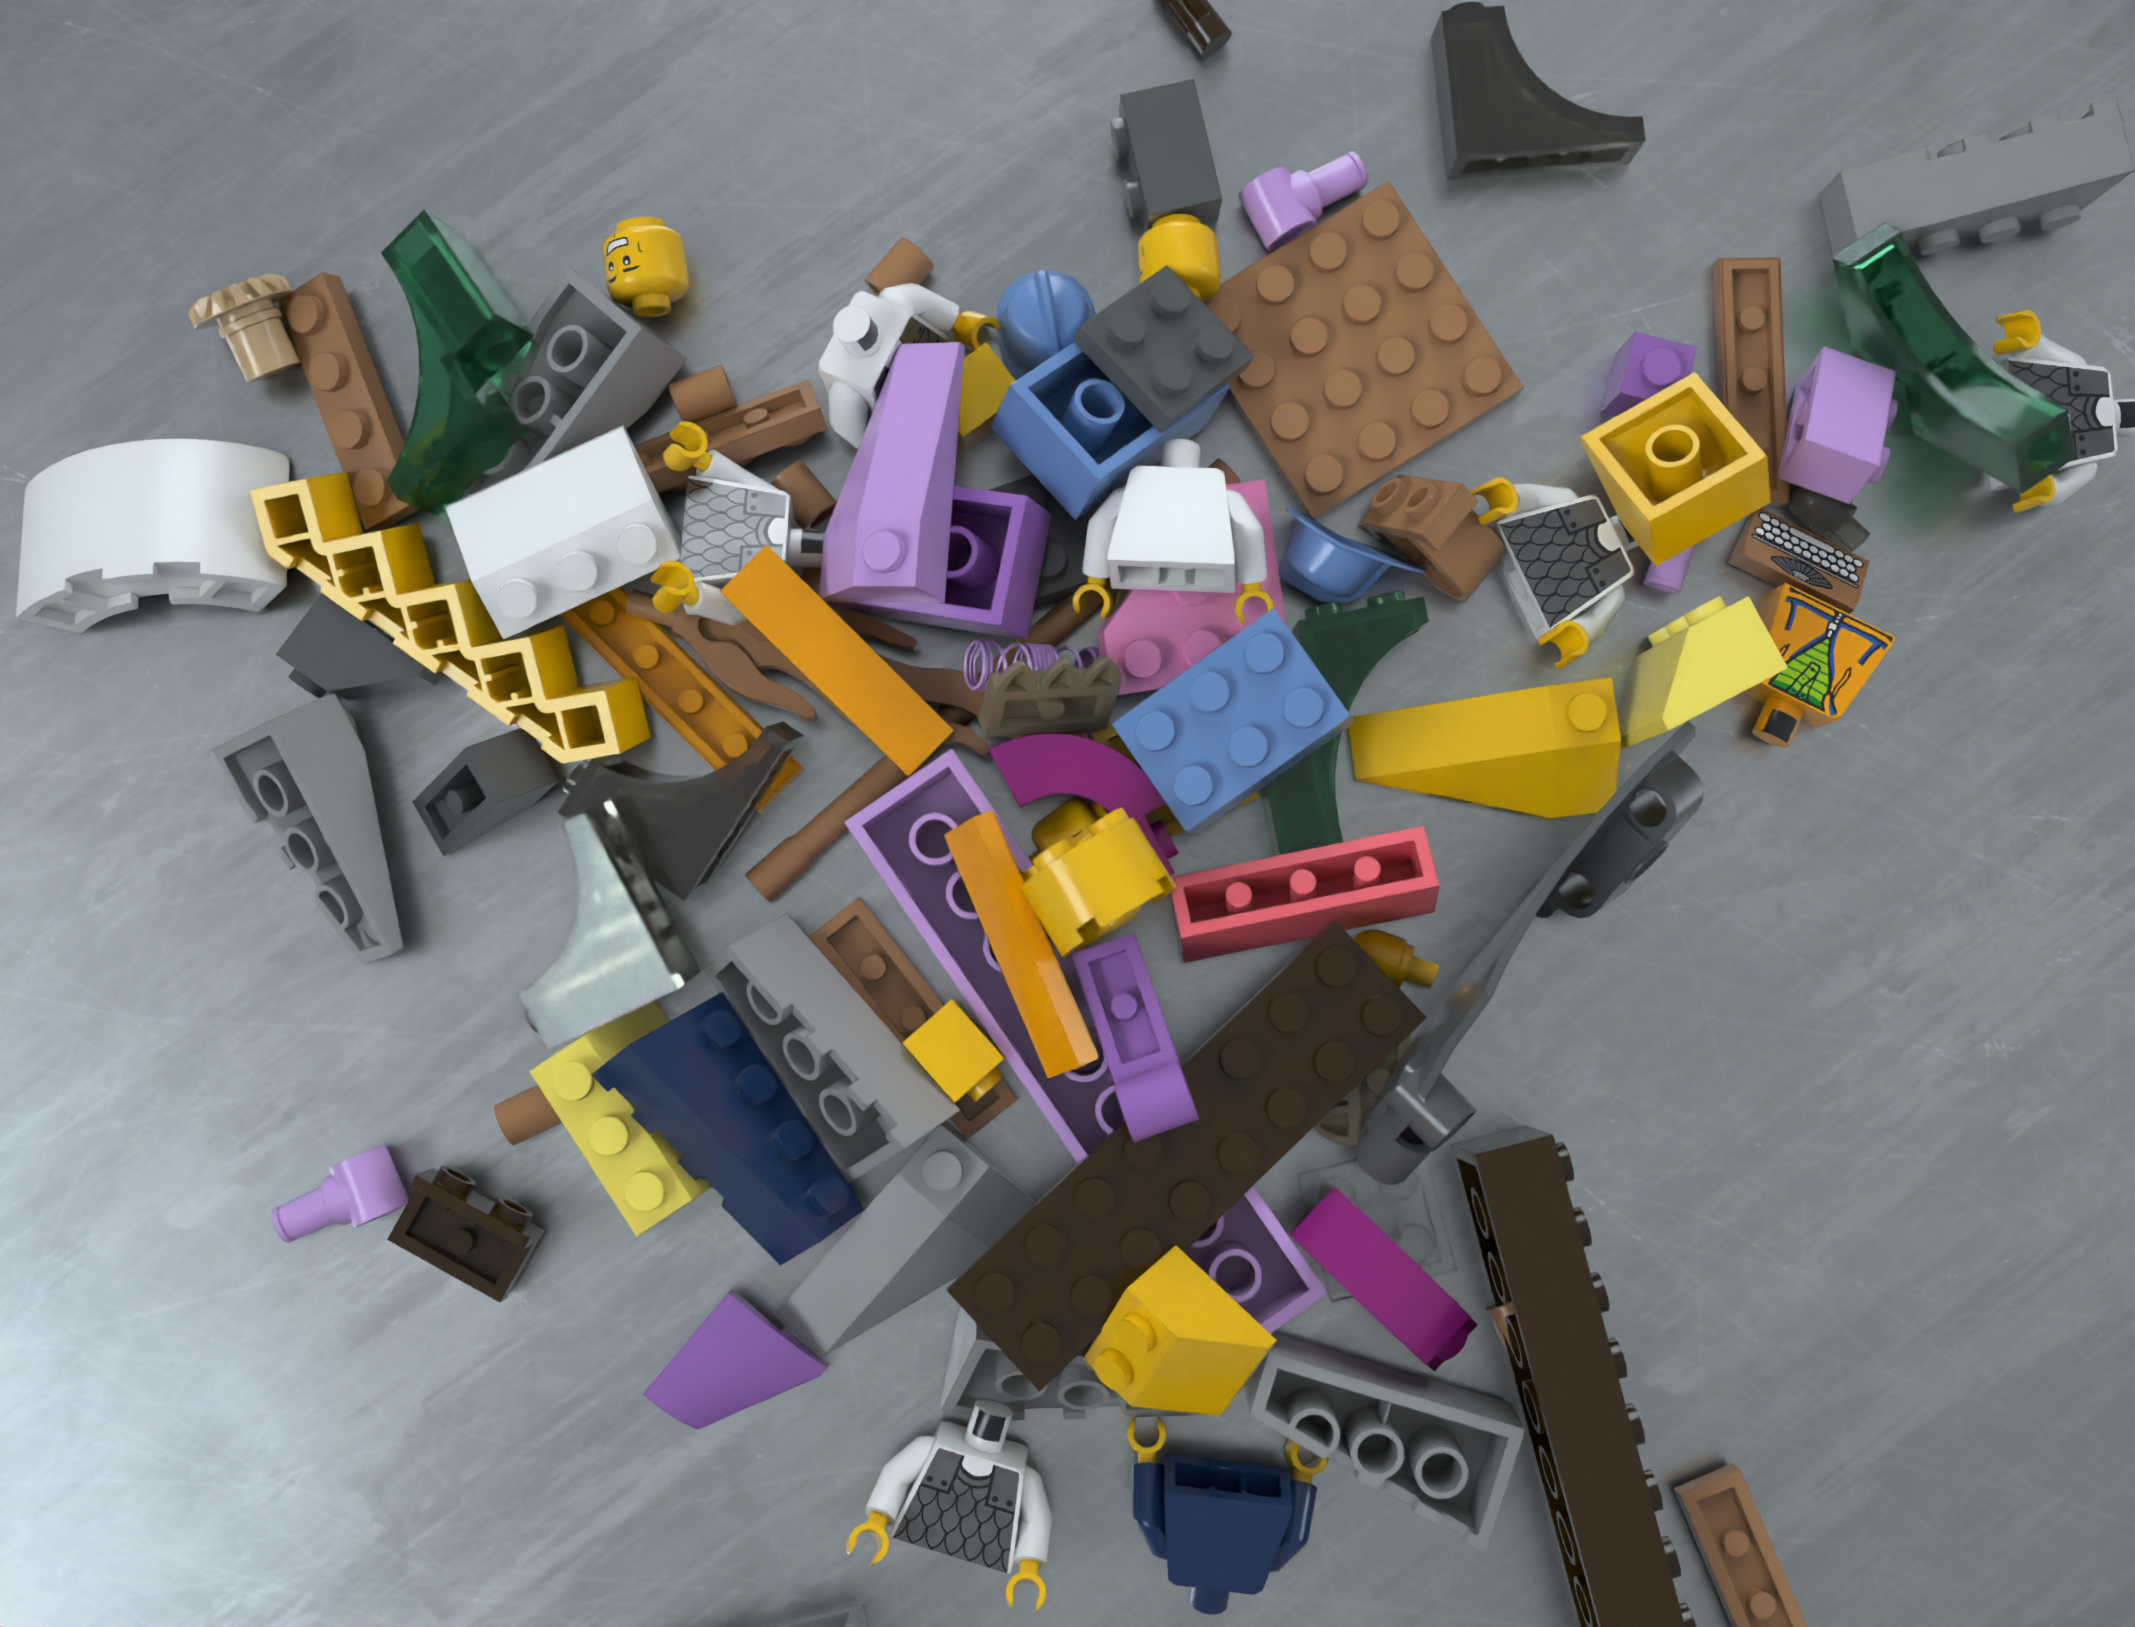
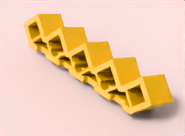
M347 472L310 477L250 490L266 552L270 557L287 569L297 568L322 586L320 589L321 593L360 621L369 619L395 638L394 645L432 672L438 673L442 671L469 691L467 697L508 726L512 724L518 725L542 742L543 745L540 749L560 763L621 754L651 738L636 676L579 686L564 625L517 633L503 639L470 578L435 584L419 522L363 533Z

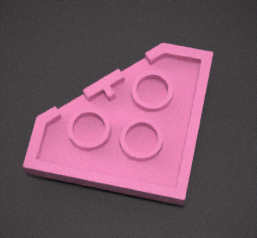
M1265 479L1226 484L1227 490H1233L1242 494L1263 528L1267 579L1261 581L1262 590L1266 591L1270 596L1274 609L1286 624ZM1236 581L1235 593L1130 589L1116 611L1109 615L1097 632L1100 657L1109 656L1119 667L1122 678L1118 695L1161 689L1265 614V601L1257 596L1246 599L1242 605V613L1244 615V624H1242L1237 619L1234 611V600L1238 593L1242 591V583Z

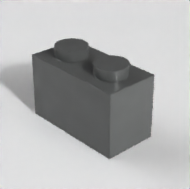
M1194 79L1121 94L1119 119L1110 120V130L1116 157L1128 158L1132 178L1124 180V191L1131 218L1141 216L1145 232L1152 228V224L1157 219L1171 214L1192 215L1197 217L1202 224L1218 221L1222 195Z

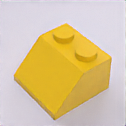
M1696 372L1581 436L1582 445L1621 523L1655 567L1771 503L1767 455Z
M1175 1245L1126 1288L1102 1327L1101 1333L1096 1337L1085 1355L1084 1360L1095 1370L1098 1378L1105 1386L1116 1391L1132 1407L1221 1416L1232 1404L1277 1340Z

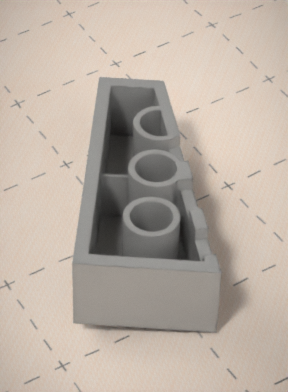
M787 913L728 946L703 969L717 992L724 993L848 1184L900 1153L960 1111L958 1106Z

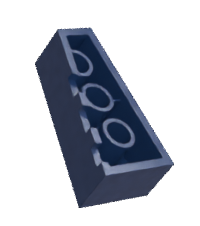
M723 992L627 1045L591 1074L607 1092L614 1087L636 1109L631 1116L649 1134L657 1130L683 1156L678 1163L695 1181L699 1178L705 1179L724 1198L721 1206L780 1266L818 1244L865 1210Z

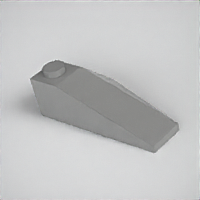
M569 267L530 321L524 336L525 339L531 342L529 351L519 374L509 373L501 392L509 396L497 427H492L483 433L455 502L622 425L627 429L652 407L687 358L650 327Z
M335 692L273 718L212 749L241 807L254 824L266 819L285 844L277 854L289 870L298 867L308 874L317 886L314 894L316 905L359 962L363 964L394 954L403 949L365 749L357 736V727L353 717L342 707Z
M946 1120L934 1129L774 1315L819 1356L823 1357L961 1275L1034 1206L1038 1200Z
M961 1306L959 1308L941 1396L940 1411L971 1416L975 1402L985 1399L1007 1406L1013 1413L1011 1420H1025V1409L1063 1408L1064 1419L1085 1418V1410L1119 1406L1122 1413L1128 1417L1207 1415L1132 1407L1116 1391L1105 1386L1098 1378L1095 1370L1084 1360L1094 1340L1039 1392Z

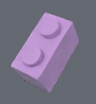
M1824 346L1796 385L1777 478L1848 504L1851 503L1867 482L1875 484L1884 472L1890 456V448L1883 446L1885 434L1892 425L1898 409V401L1891 399L1896 372Z

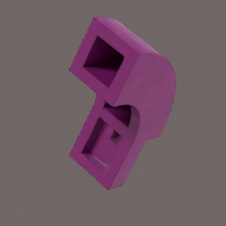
M1066 734L1024 736L1003 742L989 749L1019 807L1037 798L1058 793L1075 794L1089 798L1100 804L1109 813L1123 807L1128 817L1136 820L1169 875L1175 874L1168 859L1179 853L1161 820L1149 825L1144 816L1166 804V802L1146 773L1123 754L1091 739Z
M1335 1186L1290 1233V1236L1434 1372L1444 1361L1455 1357L1463 1349L1468 1335L1478 1325L1444 1289Z

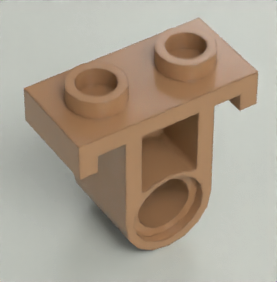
M1398 475L1379 488L1372 498V508L1360 521L1375 539L1382 540L1386 536L1409 561L1426 569V573L1422 574L1434 586L1461 602H1466L1506 553V547L1488 525L1480 524L1478 515L1473 510V507L1479 500L1462 483Z

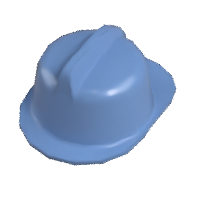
M1037 270L1018 277L1005 289L997 305V320L1001 325L998 335L1003 364L1015 380H1018L1072 344L1079 326L1096 315L1088 291L1075 278L1058 271Z
M1288 506L1285 508L1297 520L1279 565V575L1284 581L1316 600L1334 604L1347 603L1360 598L1391 565L1413 572L1426 573L1424 567L1414 562L1339 535L1300 511Z

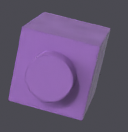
M1634 332L1615 353L1601 413L1618 416L1691 375L1697 347Z

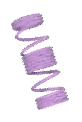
M974 640L966 650L963 671L966 684L972 691H984L989 675L993 673L994 664L993 654L989 645L995 646L1001 654L996 673H1000L1002 662L1004 671L1008 668L1005 655L1013 647H1019L1013 663L1023 661L1032 671L1046 670L1059 659L1058 654L1064 650H1070L1075 654L1076 658L1073 665L1075 668H1088L1092 658H1094V661L1099 659L1100 653L1099 648L1084 647L1077 653L1071 646L1064 645L1056 651L1051 644L1024 643L1022 645L1020 642L1011 643L1003 651L995 641ZM980 646V648L977 650V652H976V654H975V656H974V653H975L977 647ZM982 651V674L978 682L976 675L977 659L980 655V652Z

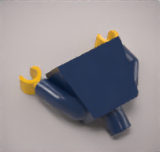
M1136 1417L1132 1420L1128 1427L1127 1437L1131 1447L1138 1452V1464L1132 1465L1133 1519L1151 1553L1158 1558L1167 1560L1168 1580L1177 1586L1191 1587L1190 1604L1195 1610L1208 1615H1217L1227 1609L1230 1592L1250 1595L1261 1592L1269 1573L1281 1570L1307 1544L1317 1494V1487L1312 1484L1313 1475L1320 1473L1326 1467L1329 1458L1323 1459L1315 1454L1310 1463L1302 1465L1298 1459V1450L1301 1445L1291 1439H1287L1284 1446V1456L1286 1462L1294 1469L1293 1480H1290L1289 1468L1165 1453L1163 1465L1158 1463L1157 1451L1162 1448L1166 1440L1167 1430L1165 1423L1158 1417L1159 1439L1155 1444L1146 1446L1139 1443L1136 1439Z

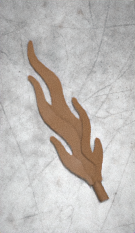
M633 589L630 593L626 605V613L672 627L671 630L674 635L687 642L710 671L724 685L741 697L793 712L808 722H814L817 719V714L812 705L796 691L769 680L761 673L762 670L776 669L806 684L843 718L854 724L749 620L738 625H727L699 615L686 614L683 603H681L677 610L671 613H662L653 604L652 598L654 595ZM832 609L860 637H869L891 648L905 652H915L917 650V640L891 627L876 617L855 610ZM878 654L926 703L946 705L961 709L976 717L979 716L985 690L972 691L966 684L964 671L949 668L911 666ZM945 721L954 731L942 743L963 745L982 758H987L990 755L989 745L970 727ZM1087 731L1047 733L1074 735L1087 739L1089 737ZM1018 735V736H1008V737H1010V738H1012V739H1016V738H1019V737L1030 736V735Z

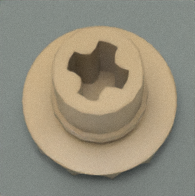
M267 273L257 278L252 277L240 283H233L229 287L214 291L211 295L198 299L187 313L196 330L219 325L220 329H218L222 340L227 341L247 384L269 378L301 363L281 321L282 314L279 308L273 305L292 292L284 276Z

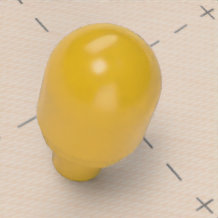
M1376 929L1363 931L1354 938L1355 942L1399 988L1403 981L1407 980L1431 989L1439 965L1413 956L1415 946L1408 944L1406 939Z

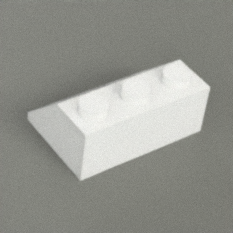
M624 425L446 506V511L471 582L503 639L655 571L665 561H677L680 559L682 539Z

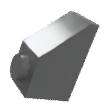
M323 593L319 595L276 653L278 657L294 667L288 677L318 698L323 697L326 692H335L336 695L348 700L437 685L443 677L441 672H432L394 645L393 638L368 620L360 621Z
M522 728L466 747L413 801L415 808L443 856L455 852L532 807L559 781L552 768L549 755L540 749L541 746L536 738Z

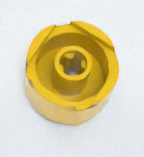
M1123 807L1112 811L1088 828L1091 833L1073 845L1075 848L1071 847L1067 839L1062 840L1036 856L1032 860L1034 866L1021 874L1024 884L1020 888L1062 958L1067 957L1074 949L1078 952L1137 917L1136 913L1143 909L1141 905L1150 900L1155 905L1177 888L1136 820L1129 818Z

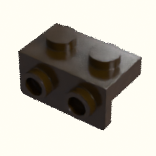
M441 1166L439 1171L432 1168L416 1173L409 1185L415 1191L387 1240L498 1302L507 1299L545 1230L530 1222L533 1214L520 1204L503 1197H498L496 1202H493L473 1191L476 1182L456 1169Z

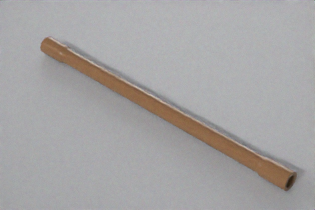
M1219 458L1207 467L1218 468L1224 471L1226 484L1241 482L1235 472ZM1107 580L1106 583L1111 587V581ZM1113 589L1115 594L1118 593L1119 589ZM1090 590L1086 595V607L1082 614H1078L1073 607L1072 599L1074 594L1063 598L1029 628L1027 640L1017 639L1014 642H1020L1022 645L1024 643L1051 644L1055 648L1104 605L1102 595L1097 591ZM1013 647L1006 653L1008 667L1013 664L1019 647ZM1001 654L993 660V673H996ZM1003 662L1000 673L1004 672ZM982 670L977 674V676L980 677V678H981ZM946 705L940 706L935 711L943 720L967 726L976 718V716L966 711ZM941 743V744L934 750V752H933L922 764H924L931 756H933V755H934L939 749H941L946 743ZM885 755L795 835L787 837L745 874L761 895L771 903L805 873L821 853L849 830L844 823L846 820L902 783L908 776Z

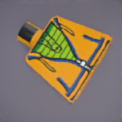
M1787 583L1766 593L1760 603L1758 614L1788 668L1743 691V693L1765 703L1752 733L1767 743L1787 748L1800 721L1817 728L1836 722L1888 652L1896 637Z

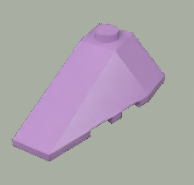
M962 343L899 344L824 534L819 597L824 602L945 603L965 348Z

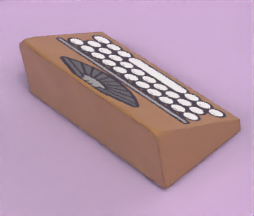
M1760 508L1750 514L1727 563L1776 587L1787 583L1849 614L1855 610L1859 602L1869 560Z

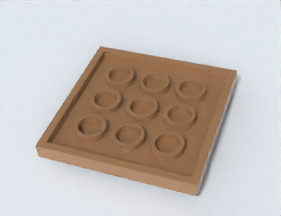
M1389 181L1221 283L1219 290L1211 298L1202 301L1255 356L1246 371L1228 383L1230 388L1226 394L1302 512L1312 520H1318L1517 396L1524 388Z

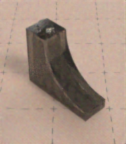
M1471 1L1459 3L1452 6L1449 10L1441 11L1431 36L1446 180L1630 164L1646 141L1643 116L1625 117L1595 112L1563 98L1549 88L1532 71L1518 51L1507 23L1504 5L1484 7V4Z
M784 721L766 726L757 740L731 763L717 771L699 775L683 776L656 773L635 766L617 755L594 758L590 762L583 760L572 771L564 784L563 791L569 795L558 813L685 901L704 891L804 735Z
M611 799L562 823L570 839L578 869L579 903L576 921L570 939L555 964L544 976L518 993L524 1004L525 1016L530 1027L541 1035L548 1050L678 990L701 972Z

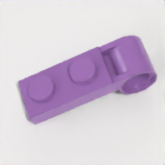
M1133 932L1071 954L1115 1083L1116 1095L1133 1141L1137 1142L1199 1120L1135 933Z

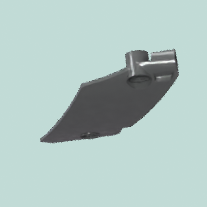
M1689 721L1654 752L1601 808L1466 968L1423 1023L1396 1063L1373 1103L1361 1129L1357 1145V1157L1362 1168L1374 1180L1385 1185H1398L1404 1182L1431 1151L1437 1150L1447 1142L1476 1113L1477 1109L1441 1072L1455 1047L1492 999L1509 960L1534 916L1548 918L1560 909L1569 916L1576 918L1592 916L1623 894L1637 878L1650 868L1668 848V843L1697 812L1703 802L1704 789L1695 771L1679 757L1680 753L1696 736L1695 727ZM1656 793L1664 800L1665 806L1659 801Z

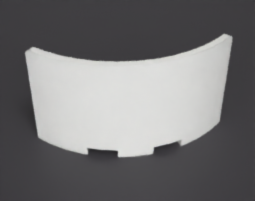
M154 439L112 444L87 450L49 466L37 474L28 483L25 490L16 619L83 633L87 628L100 620L125 611L138 609L139 597L169 594V600L172 605H215L260 612L287 587V568L270 557L266 552L250 490L289 482L288 457L281 452L239 443L199 439Z

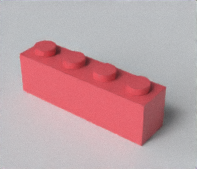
M1420 826L1174 876L1171 878L1177 888L1170 893L1182 957L1184 963L1315 937L1333 921H1337L1344 930L1433 913L1436 907L1440 884L1425 828Z

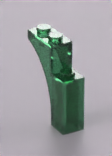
M424 209L381 252L399 281L409 303L416 328L419 349V381L414 415L404 447L386 482L397 500L439 517L446 510L447 505L460 500L464 492L492 465L500 462L506 456L509 448L526 433L491 378L515 358L516 354L534 337V334L464 233Z
M1882 223L1832 257L1853 356L1896 372L1895 380L1905 385L1913 430L1916 435L2022 494L2075 458L2069 408L2022 382L1977 345L1947 311L1932 290L1917 265L1901 230Z
M1404 591L1386 592L1367 598L1368 607L1345 612H1343L1342 603L1319 605L1305 610L1306 619L1298 620L1291 630L1294 637L1348 712L1362 683L1378 661L1397 644L1417 633L1429 622L1424 596L1405 600ZM1342 732L1260 789L1273 856L1343 842L1336 803L1335 784L1337 752Z

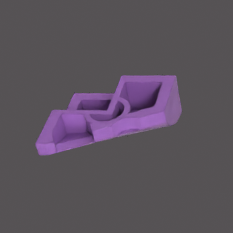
M731 1289L642 1395L670 1416L699 1430L805 1382L816 1379L822 1375L829 1365L784 1327L782 1330H779L738 1293Z

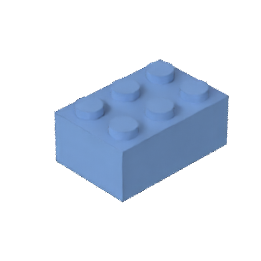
M1073 342L1010 384L990 428L1065 510L1077 520L1108 498L1113 490L1126 485L1132 468L1136 466H1152L1161 460L1162 446L1166 441L1190 439L1204 429L1230 386L1228 384L1167 430L1160 433Z
M1272 608L1113 722L1112 726L1184 830L1188 833L1198 834L1353 725L1355 721L1277 611Z

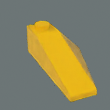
M1612 677L1547 685L1353 716L1352 718L1355 723L1347 728L1353 778L1357 782L1423 795L1431 794L1467 801L1474 805L1528 813L1530 816L1546 819L1598 813L1616 793L1621 735Z

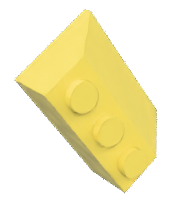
M1719 596L1647 636L1653 647L1634 657L1618 711L1621 735L1620 750L1665 733L1788 668L1749 596L1728 607L1722 597Z
M654 997L647 999L584 1034L529 1071L636 1237L712 1187L705 1179L699 1178L695 1181L678 1163L683 1156L657 1130L649 1134L631 1116L636 1109L614 1087L607 1092L591 1076V1074L627 1045L670 1021Z

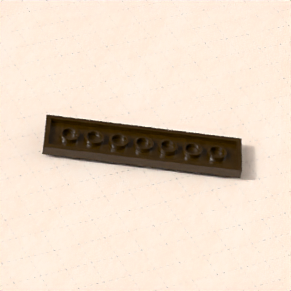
M1337 921L1331 922L1181 1065L1199 1120L1134 1142L1124 1119L949 1285L947 1292L1040 1392L1101 1333L1102 1327L1127 1287L1175 1245L1185 1252L1427 1017Z

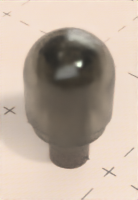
M1797 485L1792 487L1789 497L1790 510L1814 535L1819 534L1823 539L1834 535L1850 551H1854L1867 540L1870 532L1853 517L1857 506L1852 501L1848 504Z

